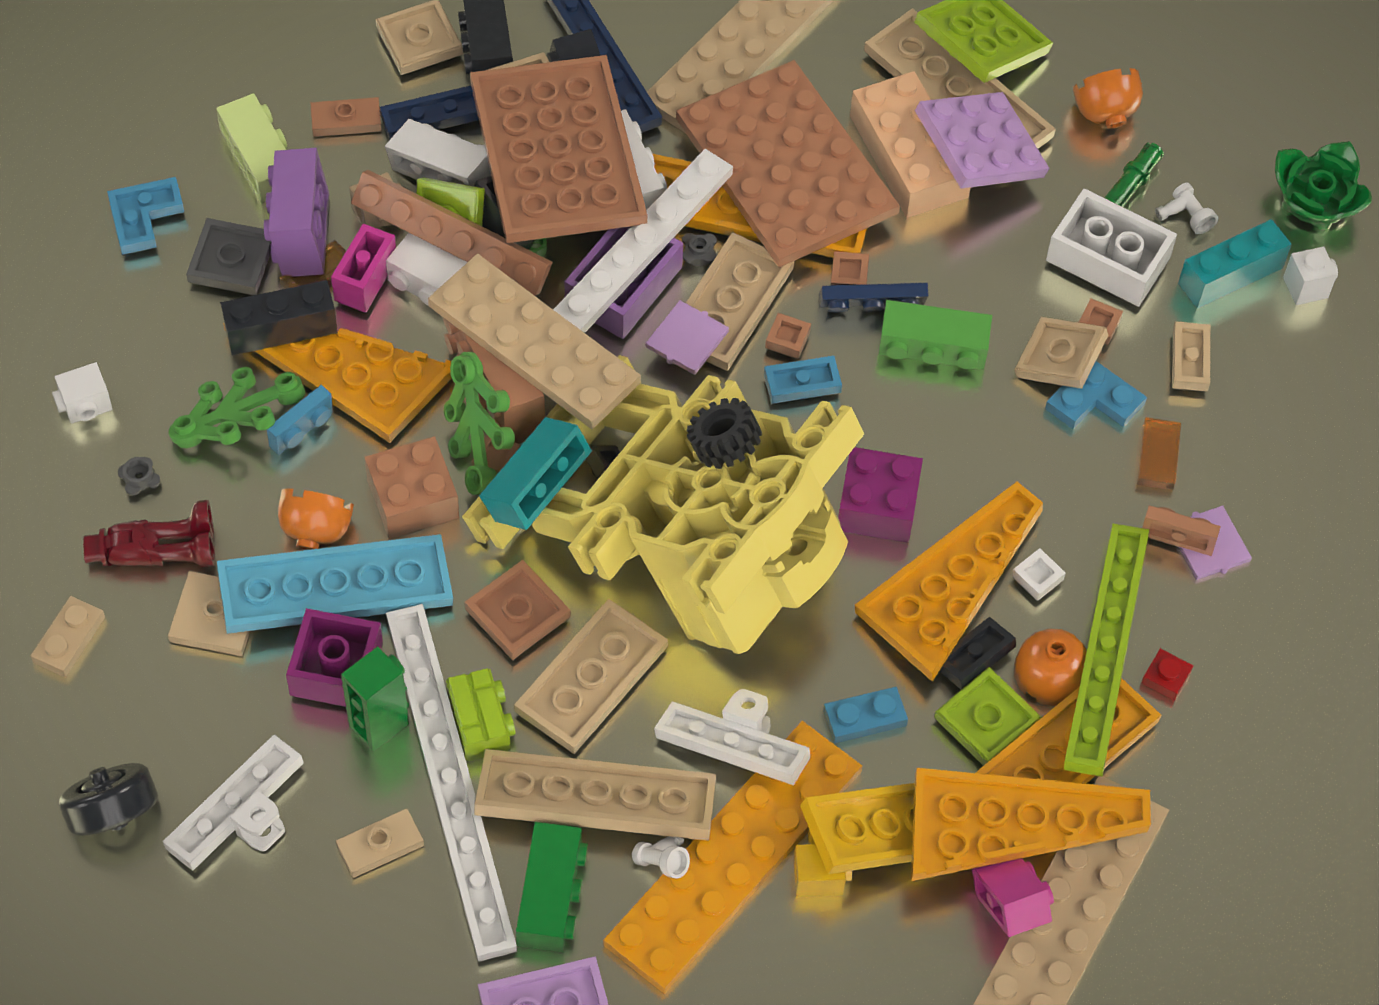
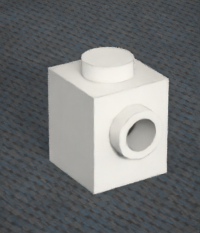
M1324 246L1292 253L1283 279L1295 305L1328 298L1335 279L1338 277L1336 262L1329 258Z
M97 362L54 376L58 387L57 391L52 392L59 413L66 411L71 424L78 421H88L99 414L113 410L108 390Z

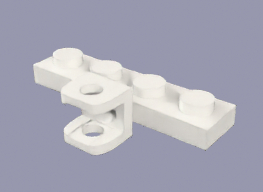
M740 689L732 695L722 710L723 718L672 701L654 728L657 739L791 785L795 784L810 759L809 747L768 734L771 727L770 718L765 716L768 710V698L746 689ZM745 702H753L755 704L751 709L741 707Z
M273 735L162 841L165 849L192 871L234 830L238 837L254 849L259 851L268 850L285 833V827L279 818L278 808L268 797L304 763L302 756L276 735ZM268 827L271 828V832L267 836H260Z

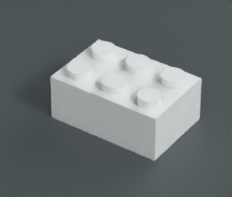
M1084 188L1053 233L1046 261L1139 307L1169 261L1177 234Z

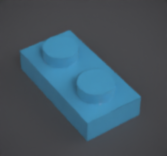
M834 356L764 366V378L771 404L838 394L842 390V383Z
M320 385L277 419L274 425L267 429L269 447L280 455L286 449L296 447L302 441L304 435L315 426L319 427L326 423L333 413L331 393Z
M897 686L825 703L823 707L834 744L906 727L908 723V717Z

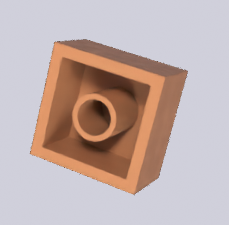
M435 436L364 457L367 481L389 539L459 519L458 495Z

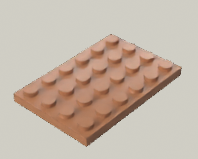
M607 55L470 72L471 86L506 243L647 224L648 215Z
M795 60L676 110V120L699 153L707 149L733 166V174L722 186L778 267L899 214L900 205Z

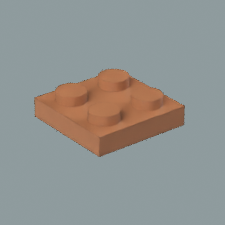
M524 560L518 562L464 602L465 610L512 660L571 617V610Z

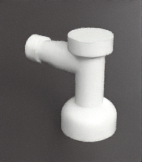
M1183 183L1178 186L1173 192L1175 199L1165 206L1155 209L1160 221L1187 209L1192 216L1190 226L1196 234H1203L1211 230L1218 222L1216 213L1210 208H1203L1193 195L1194 189L1190 183Z
M668 836L654 845L647 842H639L635 845L632 852L635 864L641 866H648L649 864L660 866L662 873L671 878L677 879L684 876L690 864L688 851L683 847H679L684 843V838Z

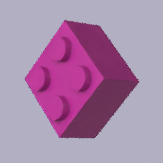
M854 447L848 457L838 516L843 532L909 543L923 458Z
M306 608L286 673L290 696L346 707L341 674L377 646L382 650L381 623Z

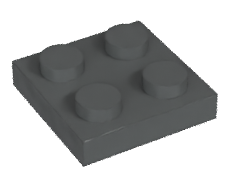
M206 218L186 273L187 281L256 295L271 254V241H266L264 229Z

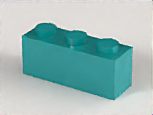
M1270 219L1185 259L1178 284L1198 309L1283 269L1292 244L1275 222Z
M545 417L479 496L495 522L527 530L592 450L578 425Z

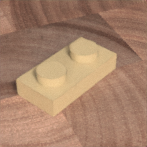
M1175 321L1173 327L1172 388L1208 392L1210 386V324Z
M70 596L31 654L32 662L66 678L105 619L103 610Z

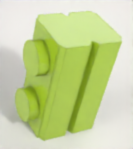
M488 668L470 672L468 675L461 674L449 677L446 680V690L465 760L473 761L484 758L485 749L509 751L511 749L510 736L516 735L511 713L503 714L500 703L506 702V697L501 680L494 681L491 669Z

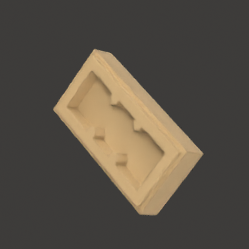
M406 808L336 840V846L352 878H355L423 847L424 840Z

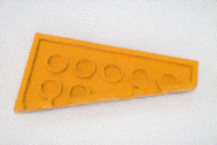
M340 328L336 334L255 351L284 372L294 373L301 379L302 384L312 391L320 385L325 387L331 393L334 406L389 443L452 378L450 373L452 361L446 359L445 363L428 358L427 353L417 350L414 353L394 348L393 343Z
M1016 481L855 604V613L926 677L933 681L1042 513L1043 502Z
M916 768L911 881L1148 832L1151 826L1150 790Z

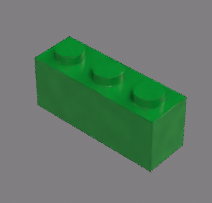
M378 646L341 674L349 727L373 752L409 725L407 710L409 704L405 693L407 687L403 676L405 669L393 654L387 656Z
M535 822L516 927L517 947L564 953L566 939H574L576 916L570 915L572 902H580L582 879H576L578 866L585 867L588 853V843L582 842V828Z

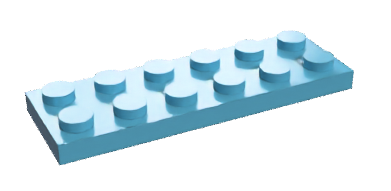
M441 534L217 561L227 634L301 625L306 608L357 618L386 614V612L423 604L424 609L453 606V594Z

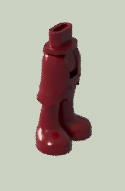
M209 500L195 502L190 517L186 519L168 522H148L146 519L114 524L108 528L107 532L105 528L99 529V534L83 536L85 563L102 562L103 566L142 565L152 567L154 565L163 567L162 561L195 562L202 567L214 566V526ZM193 539L189 542L159 544L158 540Z

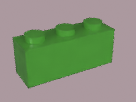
M886 300L878 355L889 356L893 359L920 360L928 364L955 365L963 369L976 368L984 370L989 348L992 315Z

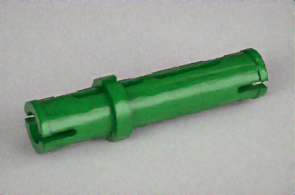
M1147 142L1137 157L1125 165L1124 173L1104 198L1124 208L1136 190L1148 182L1153 168L1163 158L1164 152L1161 147L1155 143L1150 144Z

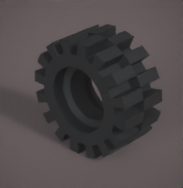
M724 398L721 399L719 405H716L715 401L709 403L710 409L707 411L701 408L698 411L700 417L693 416L690 420L692 425L687 426V437L701 463L704 462L705 466L710 468L714 465L716 469H722L723 463H726L727 467L734 466L733 460L739 459L740 463L746 459L744 456L746 452L751 455L754 453L755 448L753 445L760 444L761 439L759 436H762V431L750 406L742 400L740 402L738 398H732L729 403L728 399Z

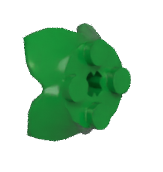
M1350 141L1327 144L1311 157H1307L1298 149L1278 150L1275 159V175L1283 194L1282 206L1298 219L1313 224L1319 229H1328L1332 223L1353 216L1371 204V191L1367 186L1359 185L1357 182L1360 162Z

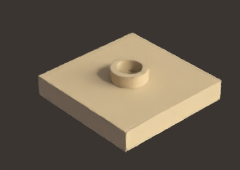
M439 0L425 2L375 19L376 27L401 75L464 54L462 43Z
M1041 317L1014 369L1016 377L1082 389L1108 337L1106 327Z
M189 571L168 634L169 642L243 657L250 631L226 633L218 577Z

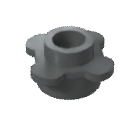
M687 233L682 237V242L685 245L683 260L686 263L702 267L714 261L717 256L714 252V245L717 239L713 234L694 235Z
M134 457L119 467L118 476L124 479L127 494L137 495L140 490L148 487L155 488L160 484V476L154 473L152 468L153 461L150 458ZM142 474L141 478H136L137 475Z

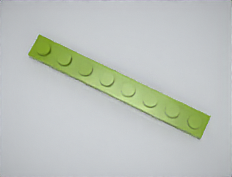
M1112 524L1064 762V770L1103 777L1148 543L1149 529Z

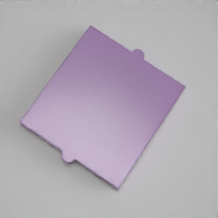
M679 300L645 343V347L666 358L668 364L674 363L695 375L727 335L729 327L709 317L707 311L700 312Z
M1223 506L1200 514L1198 512L1192 513L1191 518H1204L1212 524L1221 526L1212 556L1179 547L1196 580L1218 572L1226 574L1228 569L1251 561L1250 553Z

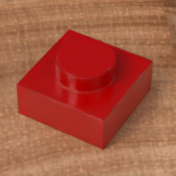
M1160 648L1143 676L1141 684L1175 701L1190 676L1194 665Z

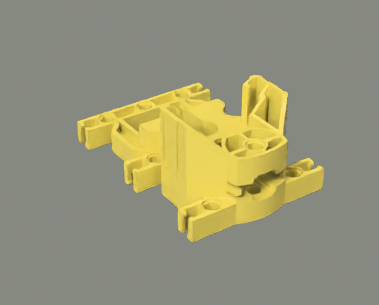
M618 356L620 360L634 369L628 357ZM708 375L683 406L674 391L640 383L593 429H590L559 404H556L546 417L578 425L589 445L605 426L634 433L635 435L586 494L561 488L532 523L536 533L571 542L568 548L582 572L591 575L594 571L593 567L596 566L598 575L610 581L627 560L640 555L688 639H696L720 649L726 648L736 654L746 652L752 647L782 607H800L826 583L839 565L848 540L823 487L864 435L852 407L841 405L838 409L839 415L837 416L830 402L821 401L796 434L787 417L752 410L762 431V436H759L761 439L760 444L753 445L755 448L754 453L751 455L746 452L744 454L746 459L741 463L739 459L733 460L734 466L727 467L726 463H723L722 469H716L714 465L710 468L705 466L704 462L701 463L687 437V426L692 425L690 420L693 416L700 417L698 411L701 408H704L706 411L710 409L709 403L715 401L716 405H719L721 399L727 398L729 403L732 398H738L740 402L742 400L746 402L736 381L727 380L725 387L722 389L720 379ZM480 496L462 516L477 542L486 544L491 538L495 547L504 549L520 530V528L495 522Z

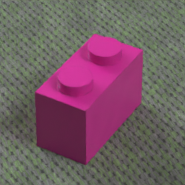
M362 224L331 276L334 301L365 313L368 311L387 278L386 259L396 248L395 235Z
M1020 858L972 869L977 898L1008 937L1052 922L1050 905L1054 903L1053 893L1046 881L1041 882L1029 861L1025 862Z

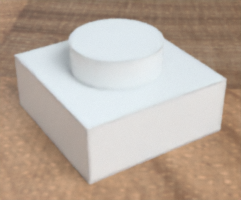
M1039 548L1013 569L1012 577L1038 601L1061 583L1066 573Z

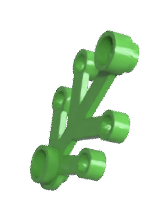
M463 352L459 356L454 357L451 362L450 373L455 386L449 401L444 405L443 411L448 422H459L454 437L448 443L450 455L453 458H466L470 455L471 449L473 450L475 466H470L466 470L465 485L470 494L480 495L497 475L493 468L488 467L483 430L490 437L493 447L497 450L511 449L515 442V435L510 427H500L479 402L478 393L486 400L487 408L491 413L506 412L510 406L508 393L505 390H494L484 378L482 362L474 352Z
M239 368L231 376L234 382L233 387L217 409L211 413H208L213 404L222 399L223 394L219 384L215 381L202 384L198 388L201 399L189 415L180 416L174 421L168 430L169 437L180 448L194 447L203 439L220 441L224 445H230L241 438L238 425L252 426L257 430L269 429L274 425L275 417L270 407L261 405L275 399L283 405H292L299 402L305 396L302 381L294 373L285 372L276 377L274 386L242 399L247 390L256 384V379L251 368Z

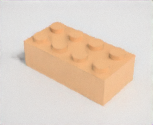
M915 71L853 90L850 108V118L906 218L969 198L971 188H960L915 112L920 101L931 100Z

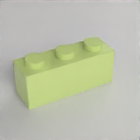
M253 93L216 108L219 128L257 197L263 203L266 202V193L272 191L268 179L269 165H274L275 151L286 150L287 142L281 129H274L272 125L273 118L266 104L261 105Z

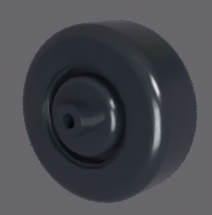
M128 763L108 769L100 767L89 772L88 777L69 787L61 795L59 807L71 833L81 836L93 835L108 830L117 831L126 827L128 822L147 812L156 803L158 792L148 768L143 764Z

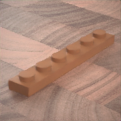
M370 170L363 171L351 204L466 262L478 253L534 296L540 294L553 263L552 261L514 242L506 243L504 237Z

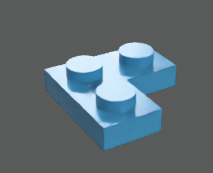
M176 177L107 191L122 255L156 248L151 219L184 212Z
M1095 361L1082 389L1061 386L1046 402L1045 409L1072 429L1094 407L1124 427L1145 405L1147 397Z

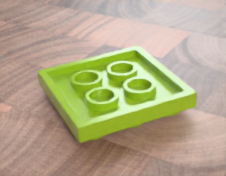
M944 0L919 11L914 21L929 37L933 38L952 57L956 58L975 77L984 83L1048 54L1053 45L1051 40L1003 0Z

